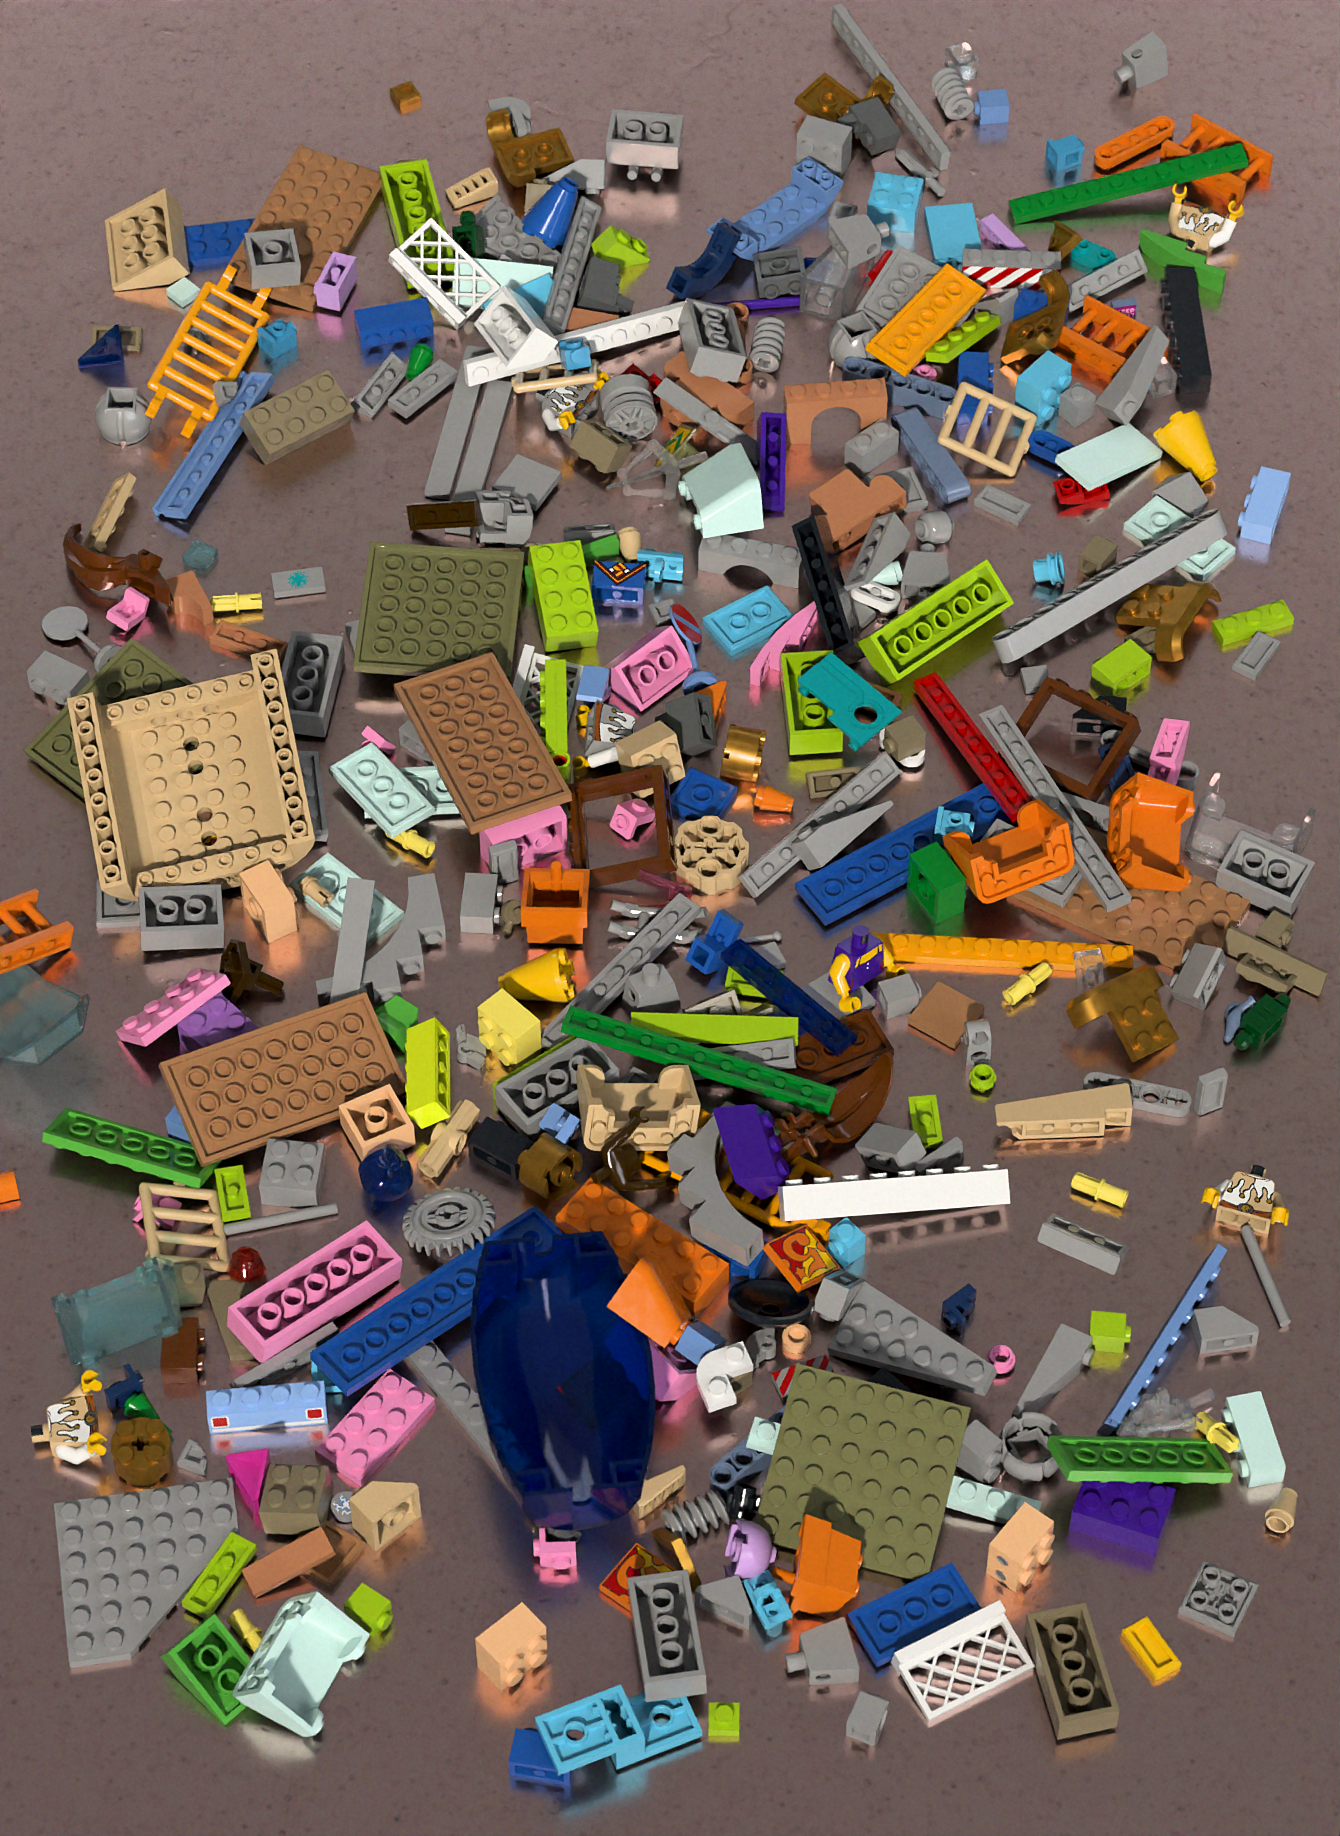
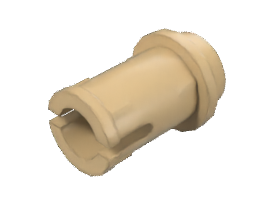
M308 875L299 884L301 893L304 896H310L322 908L328 906L325 902L326 900L331 903L334 899V894L325 889L315 876L311 877Z

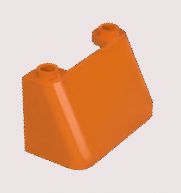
M1137 772L1114 792L1109 806L1106 859L1126 888L1180 892L1189 885L1191 874L1187 866L1179 865L1181 824L1187 818H1190L1195 810L1193 791Z
M1040 799L1028 802L1019 809L1017 814L1018 827L972 844L970 836L960 830L942 836L944 847L950 853L952 861L966 877V883L974 896L982 903H993L1064 875L1073 868L1075 857L1068 822Z
M650 1251L638 1261L607 1305L609 1309L664 1348L669 1343L675 1345L684 1333L687 1325L692 1324L689 1321L692 1315L664 1262L653 1251Z

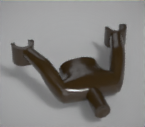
M645 1106L632 1107L629 1111L630 1121L602 1146L600 1152L605 1166L591 1174L594 1183L597 1184L610 1177L614 1188L620 1191H646L657 1188L659 1190L675 1189V1184H666V1179L671 1176V1173L658 1174L654 1179L630 1180L631 1176L641 1169V1162L632 1144H622L641 1123L649 1121V1117H640V1111L645 1109Z

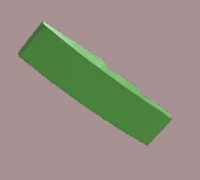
M1145 229L1140 231L1138 249L1164 268L1194 267L1198 286L1220 294L1225 288L1227 270L1206 264L1207 256L1188 251V243Z

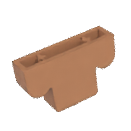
M684 351L679 352L665 364L664 378L670 379L739 429L754 419V401L728 382H722L709 376L699 377L690 373ZM660 398V413L668 418L672 424L677 426L684 424L696 428L697 430L692 436H697L705 430Z
M849 469L842 471L830 480L824 481L820 487L809 494L811 512L827 526L835 554L866 535L874 518L892 512L897 514L907 507L906 491L891 477L878 475L871 480L870 486L867 487Z

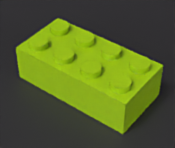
M581 540L529 546L527 561L545 652L596 646L599 631Z
M833 650L780 653V679L790 755L843 751V732L828 720V717L834 712L813 694L809 693L804 697L797 691L800 686L797 679L823 660L829 653H833Z

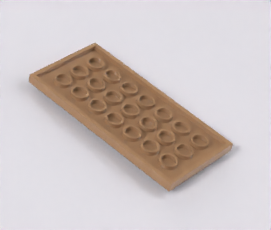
M301 145L298 146L248 232L291 228L294 230L301 264L300 285L273 287L268 297L310 312L314 311L317 305L314 285L333 251L346 254L382 192L380 172ZM243 238L228 264L237 269L230 284L259 293L260 289H251L244 255Z
M493 652L394 684V690L471 835L572 801L571 791Z
M1085 826L1106 858L1107 835ZM1190 873L1191 880L1189 885L1180 892L1126 888L1132 896L1131 903L1108 913L1085 879L1064 908L1028 890L1011 895L1013 898L1113 943L1133 946V952L1178 972H1181L1184 966L1182 959L1187 949L1192 950L1195 943L1222 949L1228 929L1231 926L1237 928L1251 905L1250 900L1217 887L1215 883L1193 873Z
M366 992L160 1062L158 1066L201 1168L267 1144L268 1138L281 1140L340 1119L339 1105L385 1085H391L397 1098L407 1095L405 1079Z

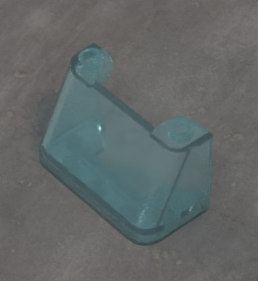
M154 1257L144 1261V1267L139 1266L135 1268V1272L89 1290H78L76 1294L69 1296V1298H67L66 1293L51 1298L71 1364L90 1368L100 1363L99 1359L160 1335H162V1338L179 1333L178 1328L183 1325L176 1275L171 1260Z

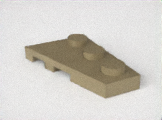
M261 1280L205 1281V1290L216 1317L229 1360H257L227 1327L228 1307L261 1287Z

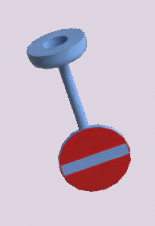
M671 605L669 609L670 618L676 630L686 640L694 672L688 675L682 684L684 695H688L718 683V678L712 672L700 671L693 645L701 642L702 634L694 617L682 605Z

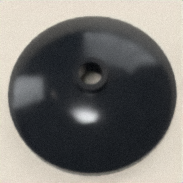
M762 1277L747 1279L735 1284L729 1290L728 1305L738 1317L751 1324L763 1328L777 1329L796 1325L811 1316L815 1308V1298L808 1289L797 1293L788 1280Z

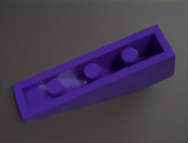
M761 412L757 420L756 449L757 477L761 489L762 511L784 512L786 413Z

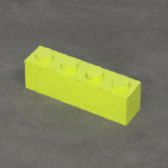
M435 1017L408 1028L407 1042H405V1049L407 1051V1062L405 1063L407 1072V1083L405 1084L407 1105H405V1111L410 1120H414L421 1129L450 1117V1032Z

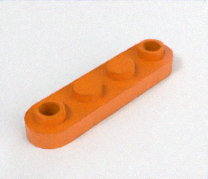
M1158 116L1098 146L1094 153L1095 164L1101 168H1112L1169 139L1174 134L1175 122L1170 117Z

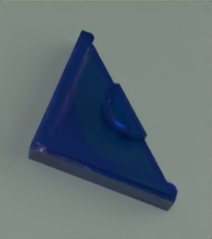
M119 324L114 325L78 359L79 368L124 362Z

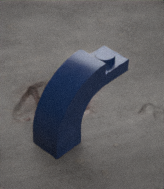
M717 223L702 255L690 265L675 267L666 289L683 301L686 298H699L709 292L721 281L736 258L733 251L741 235L725 223Z

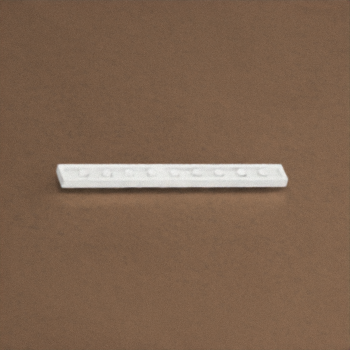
M685 301L559 334L555 338L558 341L582 337L583 343L589 346L591 354L679 330L678 320ZM558 343L554 351L543 362L511 370L503 364L495 352L463 360L465 382L470 387L561 362Z

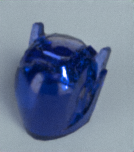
M394 1143L386 1144L385 1148L368 1155L358 1168L362 1186L371 1195V1209L376 1211L379 1209L380 1202L394 1201L405 1196L411 1189L414 1181L412 1164L404 1152Z

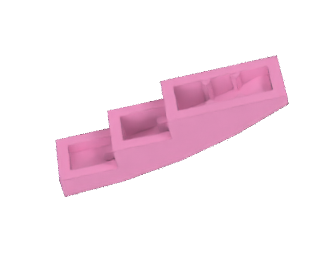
M815 601L790 618L761 649L750 667V684L760 687L770 668L780 671V653L802 651L819 618Z
M1163 719L1149 758L1151 766L1147 774L1148 776L1177 785L1190 728L1189 721Z

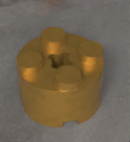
M730 724L720 775L756 782L767 731Z
M543 1133L530 1149L524 1150L518 1158L520 1182L547 1200H559L576 1183L572 1178L576 1171L581 1172L583 1164L582 1155L554 1136Z
M139 1417L118 1423L110 1444L116 1473L119 1477L121 1476L128 1484L136 1487H147L158 1483L162 1476L169 1473L173 1465L170 1437L162 1421Z

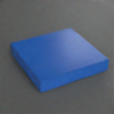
M690 767L685 774L686 777L681 780L670 796L672 813L691 821L699 820L703 816H718L721 818L738 793V787Z

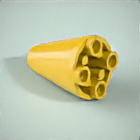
M1196 410L1186 414L1182 411L1176 412L1169 418L1170 423L1155 431L1153 436L1158 445L1187 471L1191 472L1195 478H1199L1200 481H1206L1213 477L1218 469L1216 468V461L1201 416Z
M565 948L553 949L506 971L504 975L498 977L499 990L503 988L514 999L567 1003L577 996L575 984H572L571 975H575L573 960L568 959Z

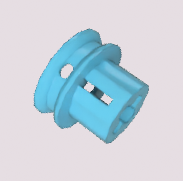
M1056 551L1055 554L1049 552L1047 558L1033 561L1036 582L1051 581L1052 585H1056L1057 582L1064 584L1065 568L1060 551Z

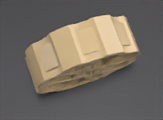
M703 816L699 820L687 821L678 828V833L674 838L677 871L674 872L676 874V881L686 889L692 888L704 895H715L725 889L732 890L741 883L737 876L749 867V842L744 839L742 829L737 824L723 821L718 816Z

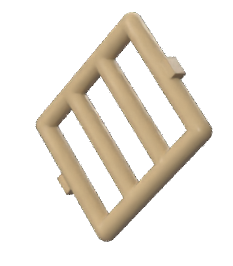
M591 360L590 367L568 371L561 364L519 372L515 377L511 378L512 387L515 393H524L595 383L598 379V374L601 373V365L599 366L597 360ZM588 371V374L574 375V372ZM564 374L563 377L549 379V376ZM539 377L537 381L524 382L525 379Z
M961 382L952 404H949L944 416L946 419L937 441L953 451L1012 477L1016 474L1023 454H1026L1029 449L1028 438L1033 431L1037 416L967 382ZM969 394L979 399L980 402L963 443H960L949 436L965 396ZM990 404L1003 410L986 454L973 449L972 446ZM1014 415L1024 420L1025 424L1009 464L995 459L1011 416Z
M142 1182L139 1185L149 1260L152 1265L173 1267V1264L202 1263L203 1270L218 1272L230 1270L231 1264L217 1190L186 1187L185 1184L173 1182L172 1185ZM151 1194L208 1200L210 1212L155 1207L152 1203ZM155 1218L212 1224L214 1236L160 1231L156 1229ZM159 1242L214 1247L217 1250L218 1260L160 1254Z

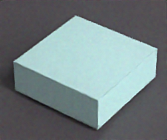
M183 277L168 287L166 294L181 307H185L195 300L201 289Z

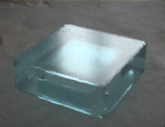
M195 540L182 555V561L201 571H205L218 556V550L199 540Z

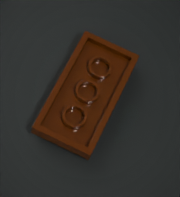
M866 1009L798 1036V1046H795L796 1068L779 1071L825 1084L874 1064L888 1051L894 1056V1048L871 1011Z

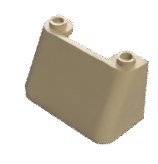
M578 1065L576 1080L583 1142L588 1149L600 1151L602 1146L630 1121L629 1111L634 1106H645V1109L640 1111V1117H649V1121L641 1123L622 1145L630 1143L636 1151H668L670 1145L673 1142H677L683 1134L694 1137L701 1104L689 1065H671L664 1068L659 1075L658 1083H604V1072L599 1066Z

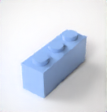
M1261 466L1258 476H1253L1250 490H1253L1252 494L1247 493L1244 503L1246 512L1241 511L1238 520V526L1242 527L1240 538L1270 545L1289 490L1291 473Z

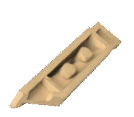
M1123 1083L997 1104L995 1106L997 1126L1009 1127L1012 1130V1134L1018 1139L1104 1136L1105 1125L1131 1126L1133 1107L1129 1084Z

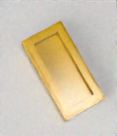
M1148 1616L1122 1629V1637L1155 1682L1181 1667V1662Z

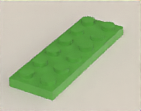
M67 1107L44 1130L42 1142L51 1144L56 1148H65L78 1152L82 1156L102 1159L109 1164H119L129 1167L136 1172H146L156 1175L160 1179L173 1180L183 1183L187 1187L200 1188L214 1172V1169L221 1164V1161L201 1168L192 1144Z
M1049 1436L1046 1445L1066 1480L1073 1482L1099 1481L1107 1483L1109 1481H1125L1128 1483L1180 1482L1184 1484L1204 1482L1216 1484L1230 1483L1233 1475L1232 1470L1215 1444L1210 1443L1207 1438Z

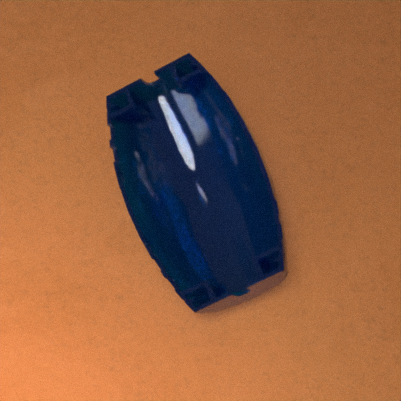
M602 1231L552 1235V1247L545 1252L534 1250V1237L485 1241L473 1289L471 1352L474 1386L480 1416L491 1451L507 1485L522 1510L533 1523L555 1530H583L605 1525L628 1514L640 1500L648 1471L654 1436L655 1380L648 1336L607 1307L627 1278V1274L623 1273L619 1265V1258Z

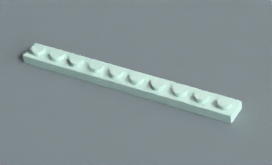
M755 1417L746 1448L773 1455L781 1424ZM954 1476L946 1507L1006 1525L1024 1502L1038 1511L1042 1502Z

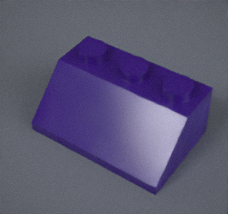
M756 1104L717 1107L713 1109L735 1182L762 1200L777 1193L779 1186H786L785 1180H790L788 1176L790 1168L782 1157L780 1150L783 1147L780 1139L774 1132L773 1126L775 1121L768 1110H763Z

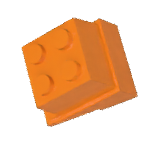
M553 861L551 868L524 869L521 927H526L528 943L583 944V928H587L590 869H564L559 861Z
M807 1514L803 1516L798 1530V1536L801 1538L795 1552L793 1572L776 1566L773 1569L772 1577L791 1584L789 1608L793 1615L800 1610L829 1618L858 1593L860 1586L857 1580L858 1569L863 1560V1555L860 1553L862 1541L831 1529L832 1523Z

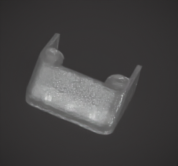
M1215 772L1199 801L1186 839L1185 853L1189 858L1219 869L1240 830L1301 856L1312 834L1316 809L1310 808L1301 827L1292 823H1282L1275 828L1273 834L1267 833L1223 816L1226 810V802L1218 795L1221 773Z

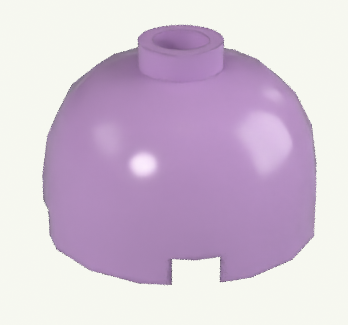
M737 1519L735 1520L737 1525L732 1524L725 1547V1556H730L731 1567L724 1565L727 1578L739 1575L740 1580L743 1581L757 1577L767 1570L769 1564L774 1563L776 1547L772 1546L771 1537L767 1530L759 1524Z

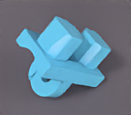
M650 548L638 550L637 564H646V577L654 578L653 582H662V579L682 581L683 554L678 551H671L669 553L657 552L655 549Z
M769 1570L764 1571L757 1577L741 1581L744 1591L764 1629L771 1630L792 1618L793 1614ZM770 1596L773 1600L772 1603H769Z

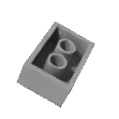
M612 109L606 139V163L678 169L683 142L684 115Z
M221 884L138 887L141 951L224 948Z

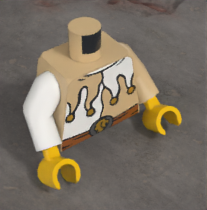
M1175 184L1172 188L1175 200L1171 202L1168 223L1171 233L1176 236V239L1188 243V251L1208 254L1212 248L1228 242L1237 224L1235 222L1236 218H1240L1244 214L1243 205H1240L1238 211H1233L1236 202L1234 200L1231 201L1228 205V210L1231 213L1228 218L1226 213L1188 201L1181 204L1182 199L1187 196V187L1185 185L1182 194H1177L1175 192L1177 184Z
M1252 1165L1248 1174L1240 1171L1235 1172L1232 1179L1224 1180L1215 1188L1206 1187L1204 1189L1200 1203L1208 1202L1212 1204L1214 1209H1216L1218 1204L1215 1221L1240 1228L1250 1225L1253 1231L1266 1235L1269 1234L1270 1224H1274V1222H1282L1284 1226L1288 1225L1289 1209L1285 1208L1281 1195L1274 1191L1275 1182L1265 1178L1266 1169L1260 1165Z
M92 1370L85 1371L81 1377V1383L54 1405L47 1407L48 1423L31 1425L33 1443L50 1441L52 1455L73 1464H80L89 1458L101 1457V1455L106 1453V1448L101 1444L106 1442L107 1438L98 1433L94 1395L90 1394L91 1390L97 1392L102 1389V1383L95 1380L99 1377L98 1373Z

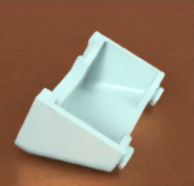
M741 443L730 444L684 474L682 481H678L680 496H684L686 501L693 500L697 508V514H693L695 529H700L703 538L764 528L760 483Z
M317 1591L292 1597L281 1606L237 1682L233 1690V1697L243 1705L303 1737L314 1736L320 1731L324 1723L322 1720L323 1712L318 1709V1706L342 1663L352 1659L356 1660L363 1654L366 1648L364 1644L370 1634Z

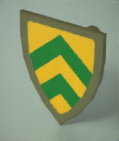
M681 424L660 452L652 472L655 473L668 462L674 468H677L687 455L696 463L699 462L703 455L688 443V440L697 429Z

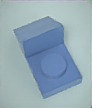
M585 665L576 700L599 701L603 703L609 698L611 694V686L608 685L609 669Z
M553 1103L540 1121L539 1127L568 1145L581 1125V1120Z

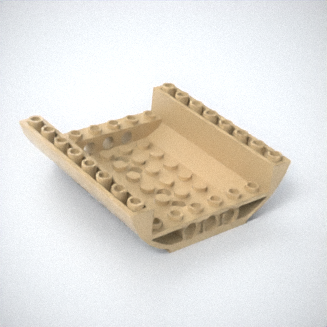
M277 649L250 655L253 670L99 706L93 692L67 698L101 891L120 899L139 901L138 887L221 884V890L241 886L239 873L268 860L274 869L278 868L282 872L298 863L312 849L315 835ZM191 741L199 743L197 749L193 751L185 749L186 745ZM196 764L202 765L203 770L201 773L195 775L190 773L192 766ZM211 812L213 814L209 821H199V816L202 813ZM211 835L217 837V841L213 845L206 846L203 844L206 837Z

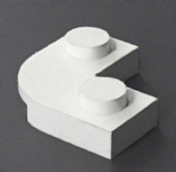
M743 1341L708 1353L698 1364L696 1383L709 1413L736 1404L737 1398L728 1379L753 1371V1363Z

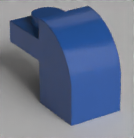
M725 909L718 910L708 933L695 937L685 960L705 975L719 970L737 951L740 944L736 941L744 923Z

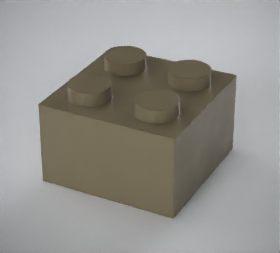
M269 1465L259 1508L264 1533L306 1535L321 1526L325 1529L334 1489L328 1466Z

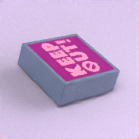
M1136 298L1111 301V308L1136 320Z

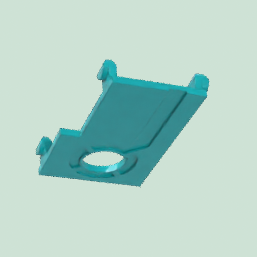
M832 652L797 679V682L800 683L797 691L802 696L806 697L811 693L834 712L828 717V720L850 738L848 746L855 752L902 714L898 707ZM859 707H870L877 713V719L872 723H861L854 716L855 710Z

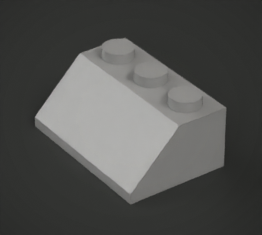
M1240 830L1217 871L1215 886L1251 901V904L1271 913L1273 910H1276L1291 918L1301 900L1315 862Z

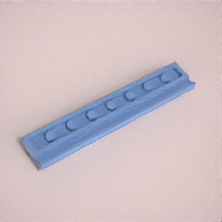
M241 371L235 381L238 383V391L234 399L228 405L221 407L215 419L208 422L153 506L152 510L155 516L164 514L165 517L187 519L243 432L239 425L243 412L261 404L274 384L275 379L272 373L251 372L246 374L245 371Z
M1217 1244L1215 1249L1203 1261L1097 1430V1433L1103 1437H1108L1113 1430L1117 1433L1121 1430L1128 1419L1124 1415L1128 1409L1132 1411L1141 1398L1138 1394L1142 1387L1146 1389L1155 1376L1152 1373L1154 1367H1160L1168 1355V1352L1165 1351L1169 1344L1173 1346L1182 1331L1179 1330V1327L1182 1323L1186 1324L1192 1317L1195 1310L1192 1306L1196 1301L1199 1303L1209 1289L1206 1287L1209 1280L1213 1282L1222 1267L1219 1266V1263L1227 1252L1226 1248Z

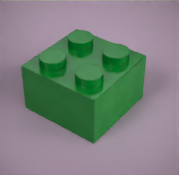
M936 841L909 854L907 888L937 925L963 912L966 899V877L954 864L948 850H943Z

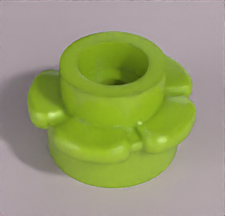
M986 1064L976 1065L969 1073L970 1084L975 1089L989 1090L994 1086V1082L997 1079L992 1067Z

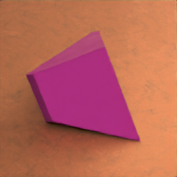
M269 1448L233 1453L225 1456L228 1473L255 1516L259 1515L260 1503L269 1465L271 1464Z

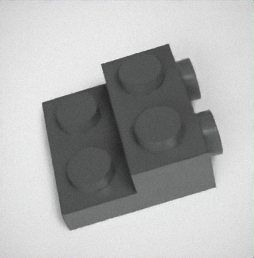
M801 246L753 254L760 298L774 299L781 294L791 293L792 295H798L802 291L808 290Z

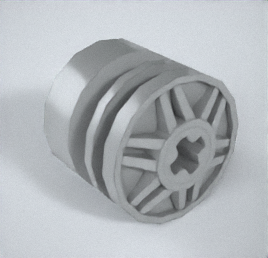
M624 374L613 377L604 383L599 392V400L605 426L626 441L639 440L653 432L657 426V413L655 412L651 386L648 381L639 375Z

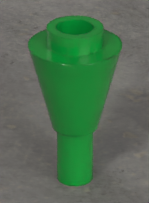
M137 1393L133 1394L124 1404L126 1408L124 1415L131 1419L146 1417L160 1420L158 1413L145 1393L140 1395ZM163 1423L170 1437L173 1431L166 1424Z

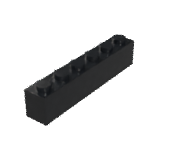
M1165 268L1164 279H1160L1159 286L1160 293L1165 295L1162 298L1163 311H1167L1165 327L1170 329V332H1168V337H1170L1169 347H1173V350H1171V365L1176 366L1173 372L1174 383H1178L1180 393L1210 392L1212 373L1195 268Z
M813 515L791 527L829 650H833V654L848 666L866 657L857 643L862 637L848 593L844 588L845 583L828 528Z

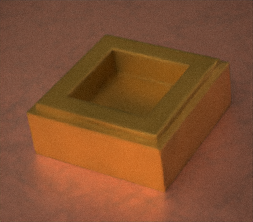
M411 81L389 88L390 96L400 109L422 101L420 92Z

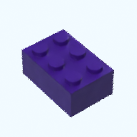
M1083 1481L1072 1510L1070 1529L1156 1556L1173 1508L1176 1489L1154 1482L1128 1483L1125 1481H1109L1103 1483L1099 1481Z

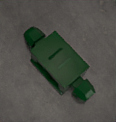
M462 211L460 215V224L462 226L452 227V238L471 258L485 259L484 228L475 224V214L472 211ZM469 241H471L472 245L470 249L466 251V245ZM453 249V257L455 259V250Z
M1285 993L1278 994L1274 998L1265 994L1240 1019L1241 1024L1234 1039V1046L1239 1050H1246L1252 1045L1259 1050L1284 1025L1291 1002L1290 997Z

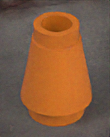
M767 784L766 786L759 785L753 806L760 807L759 810L791 812L794 797Z

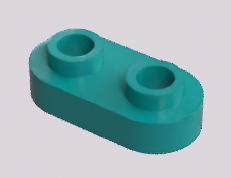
M1084 239L1070 252L1073 261L1093 270L1117 259L1116 254L1112 250Z

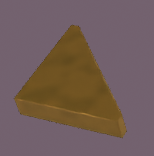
M1056 220L1053 222L1055 229L1054 234L1050 237L1048 251L1061 252L1062 260L1083 238L1079 233Z
M661 1527L651 1532L653 1537L677 1571L688 1569L691 1590H696L702 1583L682 1538Z

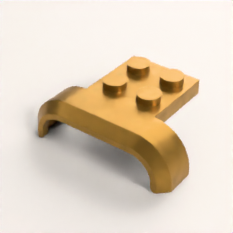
M824 72L795 98L794 104L810 116L836 123L838 118H841L843 114L848 112L849 106L876 97L880 99L886 108L893 96L894 87L892 83L879 74L873 80L867 94L860 99Z
M507 108L489 112L486 116V128L491 146L507 181L513 186L521 187L527 185V183H533L536 175L560 170L575 162L560 127L514 138Z
M1052 270L1039 277L1038 283L1047 295L1048 306L1009 323L1000 359L1005 364L1020 360L1028 354L1039 355L1058 345L1069 303L1068 285L1058 271Z
M1189 581L1183 587L1144 584L1131 592L1116 614L1118 624L1157 627L1154 641L1157 660L1176 662L1185 656L1183 651L1184 633L1206 599H1215L1216 602H1221L1222 600L1216 587L1210 582Z
M1141 965L1067 1002L1065 1011L1074 1029L1107 1013L1132 1063L1179 1040L1154 992L1163 987L1164 984L1156 968L1153 966Z

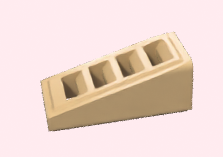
M488 167L445 189V194L455 209L493 197L496 194L499 195L498 181Z
M679 1465L629 1488V1503L638 1519L643 1518L685 1485L686 1469L683 1465Z

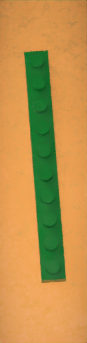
M1242 143L1011 199L1008 200L1009 209L1014 223L1019 224L1248 167V159Z
M571 1005L561 1027L562 1033L667 1066L689 1065L690 1072L827 1116H829L837 1093V1088Z

